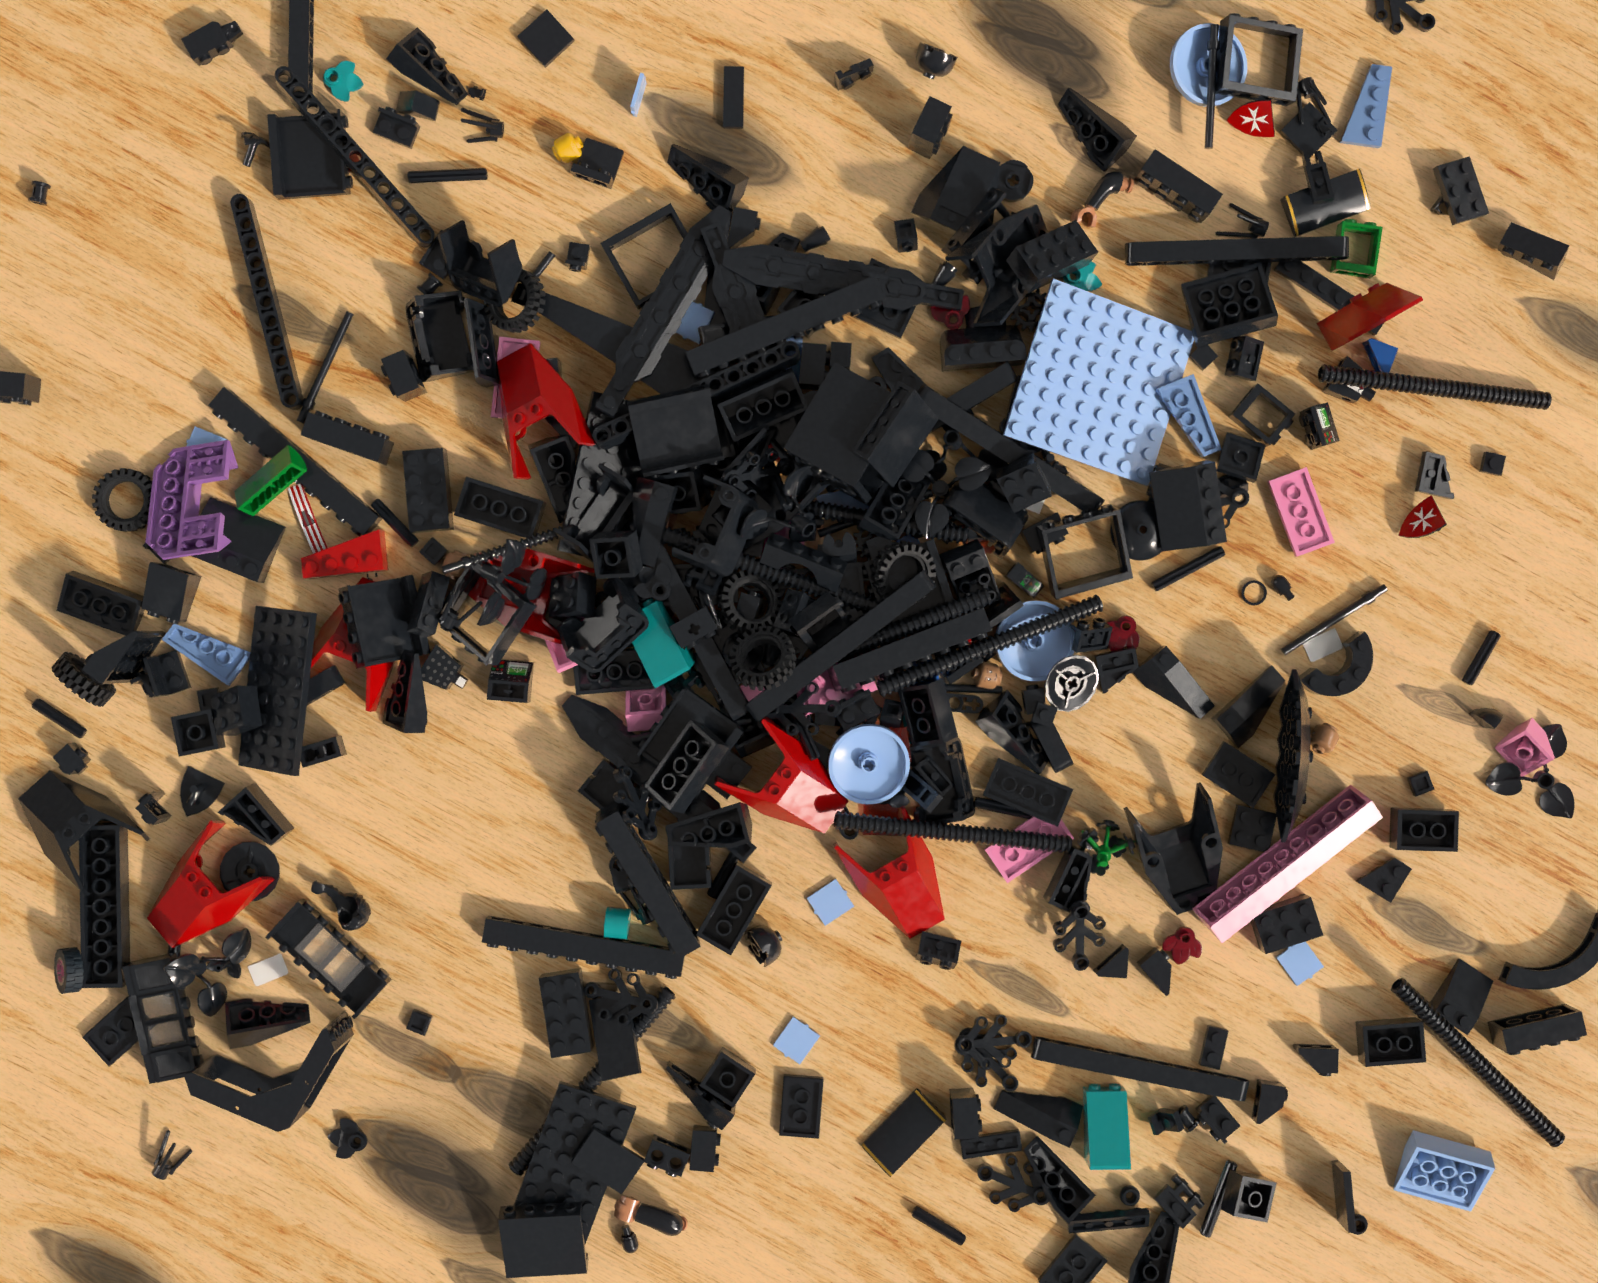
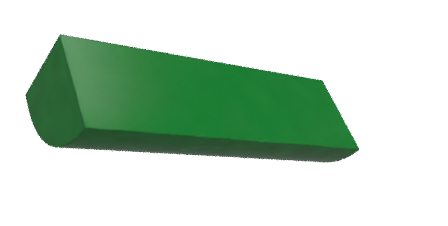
M287 445L234 491L237 509L251 516L256 515L303 475L307 468L300 454Z

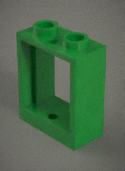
M1345 219L1339 223L1336 229V236H1344V231L1371 235L1367 265L1332 260L1330 273L1368 279L1375 276L1383 227L1376 226L1377 224L1374 222L1357 223L1354 219Z

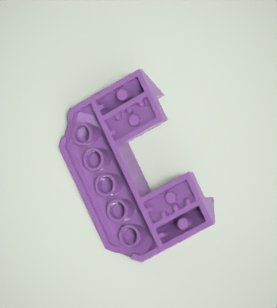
M229 440L174 448L168 454L170 457L162 465L159 463L153 472L145 542L163 560L219 552L231 542V540L223 535L225 516L222 513L199 516L202 483L228 480L229 470L238 469Z

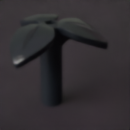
M241 133L245 145H249L243 165L250 167L257 146L263 144L270 149V144L266 139L258 137L254 133Z
M229 959L227 961H210L207 964L208 970L220 972L227 968L228 974L231 977L238 979L241 976L240 964H232Z

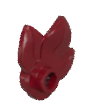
M963 295L960 311L931 307L932 317L938 322H943L948 329L960 328L964 321L963 317L970 310L968 295ZM951 317H957L956 323L950 322Z
M1124 615L1117 621L1107 622V624L1113 627L1108 645L1110 651L1121 650L1125 646L1127 648H1138L1140 636L1136 631V621L1133 617ZM1124 623H1129L1130 627L1128 629H1124L1122 625Z
M1183 926L1178 928L1175 934L1167 936L1162 944L1163 950L1172 951V958L1177 965L1185 963L1190 956L1199 958L1202 954L1201 942L1195 938L1194 931L1189 927ZM1185 935L1189 936L1187 939H1182Z

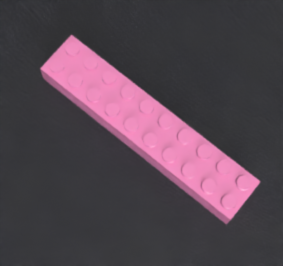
M1349 785L1294 828L1285 843L1281 842L1280 839L1192 909L1202 923L1223 943L1383 817L1372 800L1352 785Z

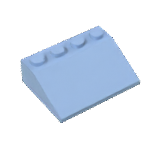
M1413 1130L1405 1144L1393 1190L1472 1211L1495 1170L1491 1151Z

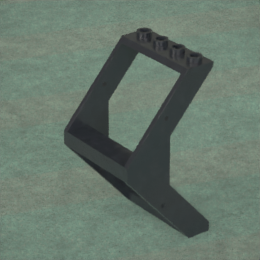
M347 1012L341 1013L322 1029L300 1069L274 1078L218 1054L211 1056L184 1075L190 1095L276 1132L288 1129L311 1108L353 1037L352 1018L347 1015ZM219 1078L256 1095H247L214 1080Z

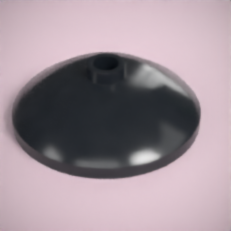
M1137 500L1122 506L1120 512L1129 559L1143 561L1159 555L1162 551L1154 503ZM1110 524V537L1116 548L1112 525ZM1141 526H1144L1146 528V532L1144 534L1141 533L1139 530Z

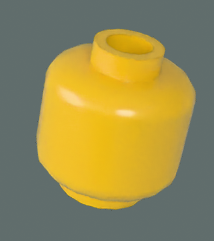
M566 133L554 140L552 151L559 162L569 163L582 155L581 148L584 146L579 136L575 137L572 133Z

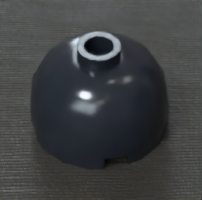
M921 42L916 53V63L924 71L923 76L933 80L935 76L943 77L948 75L958 58L953 54H946L941 49Z
M760 925L744 933L745 940L749 939L751 945L748 947L759 964L764 963L763 967H767L778 959L782 949L780 943L782 937L777 930L773 931L770 927Z

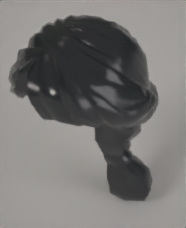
M317 880L312 883L311 891L314 894L327 893L337 908L338 920L343 929L348 931L357 930L368 922L371 909L366 899H363V895H358L357 893L343 894L337 888H334L333 885L322 884Z

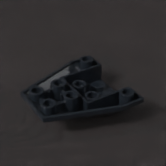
M963 146L920 192L911 213L957 231L985 197L986 193L992 187L997 189L1000 162ZM994 212L989 217L992 223L994 220ZM982 225L976 235L984 231L986 227Z

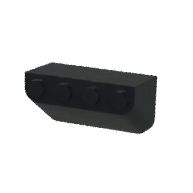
M1014 325L951 329L944 331L940 337L942 372L994 368L1006 362H1009L1011 366H1019L1027 360L1026 347L1021 333Z

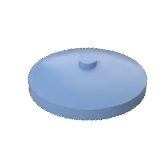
M1211 23L1199 24L1184 32L1175 42L1170 55V73L1177 90L1188 101L1203 107H1207L1209 66L1207 44L1210 40ZM1233 34L1229 81L1244 83L1247 75V58L1242 44ZM1215 93V106L1224 104L1233 97Z
M1044 601L1022 602L1024 605L1022 608L998 624L996 633L999 635L1001 631L1006 632V629L1011 630L1014 626L1017 628L1019 624L1029 623V620L1032 619L1034 621L1036 617L1041 618L1042 615L1047 616V613L1052 614L1054 610L1058 611L1059 608ZM1068 622L1066 626L1063 624L1061 628L1056 627V630L1045 631L1043 635L1039 634L1038 637L1033 636V639L1027 638L1025 642L1022 640L1020 644L1015 643V646L1010 645L1008 649L998 650L997 656L1005 669L1014 676L1027 681H1044L1057 662L1064 657L1074 654L1072 645L1075 631L1069 627L1070 622Z
M862 724L848 729L835 741L829 753L828 770L834 787L845 798L859 804H877L890 799L901 790L909 775L910 758L904 742L895 732L877 724Z

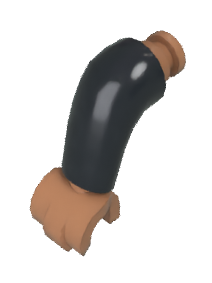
M1120 171L1107 173L1093 188L1084 204L1085 208L1074 210L1070 216V221L1077 220L1078 223H1081L1083 214H1086L1088 217L1087 227H1096L1097 215L1095 211L1099 209L1110 194H1117L1119 191L1123 192L1124 190L1126 193H1130L1134 186V179L1129 178L1127 180V177H1124L1123 172Z
M622 1195L615 1202L614 1216L624 1222L632 1223L635 1220L668 1236H676L681 1231L686 1230L688 1226V1221L684 1216L644 1203L640 1205L641 1202L633 1197Z

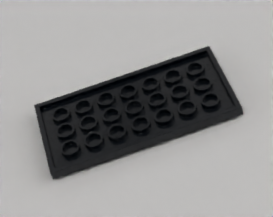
M592 391L585 420L591 435L598 426L629 413L627 401L630 400L624 399L614 418H611L595 408L603 393ZM620 427L618 432H624L627 427ZM602 435L599 441L606 440L608 435ZM635 438L607 450L599 448L597 444L594 446L580 444L561 531L571 524L577 526L598 496L599 492L597 491L596 482L603 475L598 467L600 463L625 477L635 489V478L642 471ZM633 516L623 531L631 530L629 524L633 523ZM559 538L557 551L582 556Z
M263 606L255 607L247 686H257L262 726L241 733L238 766L299 776L317 613Z
M560 1081L513 1206L582 1202L581 1218L584 1242L586 1244L607 1185L572 1164L571 1160L594 1127L623 1145L635 1114L636 1106Z

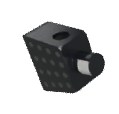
M440 644L435 645L421 668L423 681L445 690L450 689L452 684L463 689L469 679L460 674L464 665Z

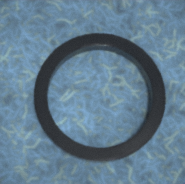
M1253 580L1244 584L1241 596L1245 603L1255 606L1261 604L1266 599L1267 590L1264 584ZM1251 583L1259 584L1264 592L1263 598L1257 603L1249 602L1244 595L1245 588Z

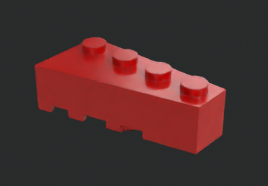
M378 529L301 558L303 578L315 579L388 571L385 531Z

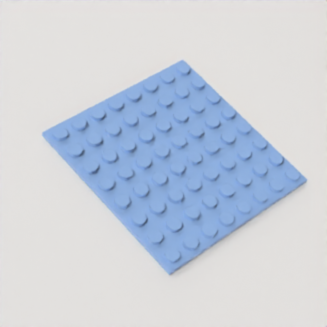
M1053 278L1003 435L1148 486L1150 481L1149 472H1152L1171 415V412L1155 389L1182 379L1194 342L1192 331Z

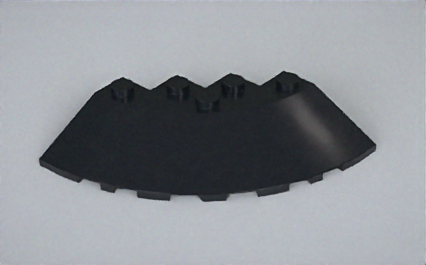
M1292 669L1279 708L1281 728L1277 737L1279 757L1275 766L1278 783L1273 798L1280 839L1283 843L1286 842L1295 824L1302 804H1306L1307 797L1305 791L1309 763L1313 761V751L1310 750L1312 708L1308 706V700L1297 669Z

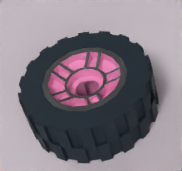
M77 947L58 949L54 959V976L57 989L61 994L79 992L82 989L84 977L80 951Z

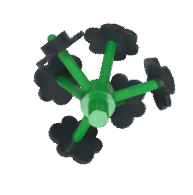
M1103 820V823H1097L1096 825L1100 829L1106 830L1104 845L1098 846V833L1093 827L1081 830L1078 835L1080 838L1077 840V843L1081 849H1094L1097 855H1092L1091 873H1096L1098 876H1103L1106 870L1109 869L1108 861L1111 859V854L1118 858L1122 853L1126 852V847H1128L1133 855V849L1136 848L1135 841L1132 840L1131 836L1127 838L1125 833L1122 834L1124 839L1118 838L1116 835H1112L1109 838L1110 831L1120 830V827L1111 820Z

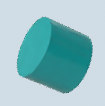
M607 907L604 937L628 939L631 909Z

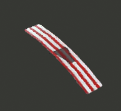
M298 484L288 488L292 504L312 553L327 549L328 547L304 491V486Z

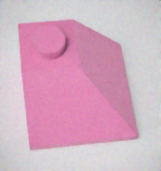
M663 684L655 689L626 691L625 716L628 732L649 730L655 722L658 723L663 718L660 715L666 707V688Z
M1533 718L1516 726L1495 746V749L1507 762L1516 765L1520 769V776L1529 774L1555 758L1546 732Z

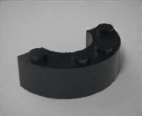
M1358 631L1342 643L1346 651V660L1338 672L1326 675L1317 668H1309L1301 674L1299 678L1303 688L1313 694L1323 696H1341L1357 689L1368 677L1373 664V648L1365 631Z

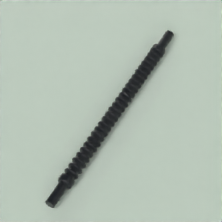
M548 529L547 533L542 531V534L531 535V538L526 536L525 540L520 538L519 542L526 550V547L532 548V545L536 547L538 543L542 545L543 542L548 543V540L553 541V538L558 540L559 537L553 530ZM506 543L503 547L499 545L497 549L493 547L492 550L487 549V552L482 551L481 554L477 552L475 556L471 554L470 557L465 556L460 561L441 566L442 572L446 574L461 568L466 570L471 568V565L476 566L477 563L481 565L482 561L487 563L488 559L493 561V558L503 557Z

